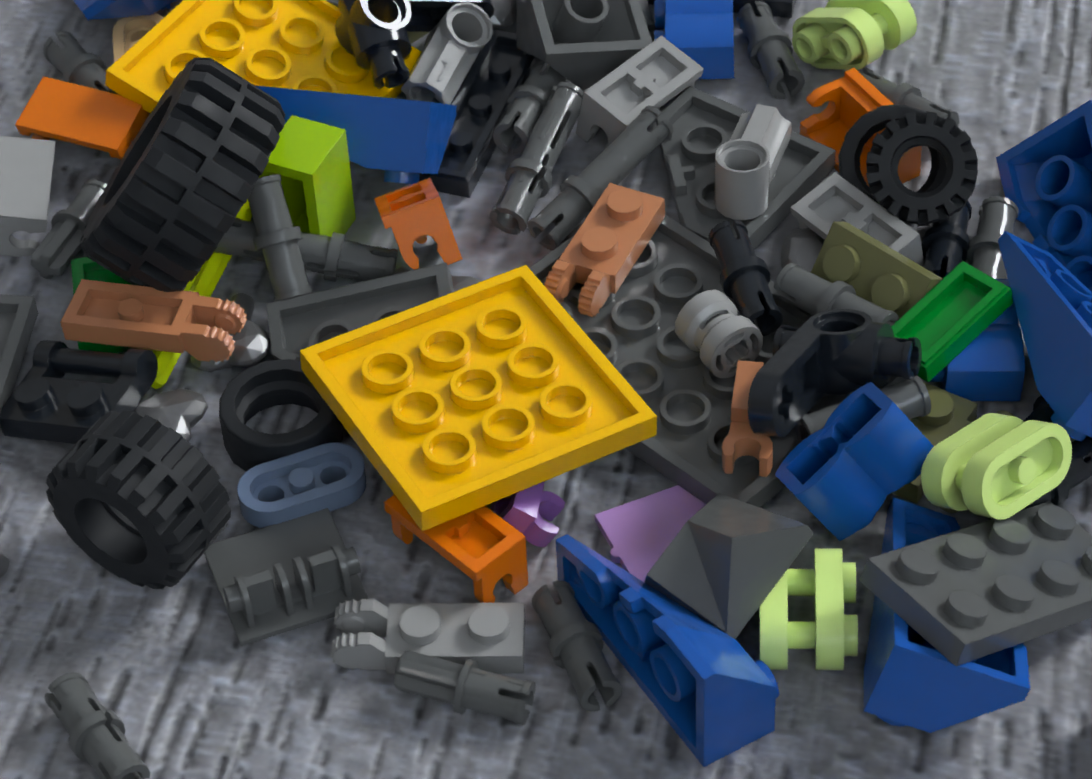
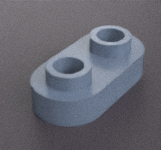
M326 443L254 466L246 471L238 482L237 494L241 514L251 525L263 528L325 508L333 511L346 507L357 501L366 489L367 481L364 459L359 451L350 445Z

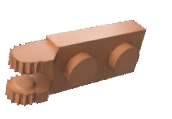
M609 183L559 260H556L552 266L544 286L561 304L576 282L584 284L579 294L578 312L590 317L596 316L610 294L617 293L665 218V198Z
M82 279L60 322L65 340L183 353L185 350L198 361L210 362V360H214L217 363V361L224 362V360H228L231 357L236 341L229 334L235 335L237 332H241L247 321V314L244 312L245 309L240 306L241 304H236L234 300L229 301L226 299L223 301L221 298L199 296V292L183 290L163 292L147 286Z

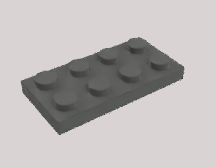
M1049 501L1021 510L1007 519H992L868 558L859 581L954 666H959L1092 618V535L1076 523L1071 513L1055 506Z

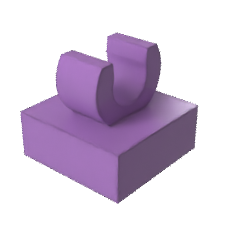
M545 481L495 501L491 504L490 510L525 535L529 543L538 547H546L559 532V527L544 519L552 521L565 505L564 500L555 493L543 491Z

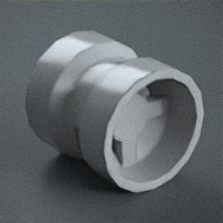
M716 289L706 290L695 295L684 305L675 321V333L690 350L700 352L702 363L714 376L719 378L735 376L738 360L754 361L763 345V335L749 318L741 315L737 316V308L723 292Z

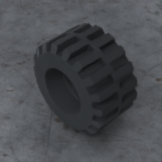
M114 410L100 417L57 463L46 480V484L49 487L46 493L48 501L54 508L53 513L74 543L91 559L112 574L141 587L146 585L152 589H163L165 586L171 588L178 584L228 525L227 521L231 518V508L227 504L230 500L227 490L219 482V475L213 466L204 459V455L171 427L168 428L158 420L147 415L142 417L134 411L123 410L119 413Z

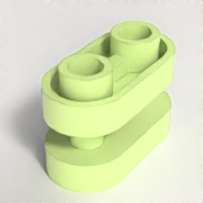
M829 0L825 8H815L794 22L792 45L797 56L802 61L816 68L847 70L855 68L859 70L880 58L884 50L895 49L911 39L917 30V20L908 0Z
M987 413L944 439L930 450L921 469V483L924 495L931 504L938 507L957 511L969 509L976 515L999 520L1010 518L1057 487L1064 480L1072 459L1070 437L1067 431L1058 424L1037 420L1023 422L1018 417Z
M814 548V569H787L760 605V660L770 670H788V649H815V670H844V656H858V615H844V603H856V562H843L841 548ZM788 596H814V621H788Z

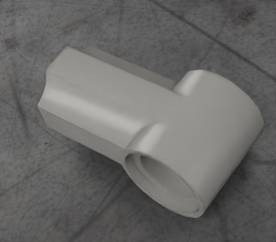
M468 2L454 4L426 37L425 47L412 68L409 79L401 88L408 100L429 101L449 105L452 103L478 53L488 43L493 33L492 22L483 9Z
M757 104L752 111L742 113L730 140L721 144L716 150L715 207L725 217L735 220L753 219L762 215L768 208L769 186L791 138V122L780 115L777 107Z

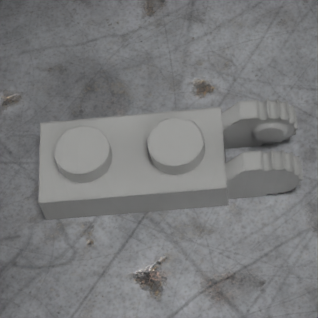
M353 599L352 601L345 600L344 603H339V607L335 609L334 624L336 629L341 630L342 636H336V640H332L331 658H333V663L338 664V667L342 666L344 669L351 668L352 670L355 668L360 670H386L387 674H395L396 665L405 651H413L462 665L468 659L477 661L478 669L493 673H524L525 602L389 603V607L375 599H361L360 601ZM379 636H386V640L380 638Z

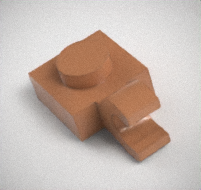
M740 360L737 362L731 404L730 430L722 443V469L726 474H733L735 460L746 455L753 456L759 460V476L767 477L772 470L773 443L769 436L755 434L750 427L748 419V398L751 384L756 373L764 366V362Z

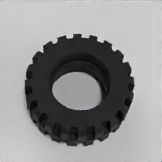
M193 58V60H190L159 99L156 107L149 114L137 136L126 150L118 167L114 170L105 190L100 195L80 238V245L86 257L132 285L153 287L163 292L184 290L187 283L195 278L202 265L213 254L224 234L228 232L236 219V215L253 191L256 181L263 173L269 161L268 158L280 138L279 133L285 124L284 118L286 116L279 101L212 58Z

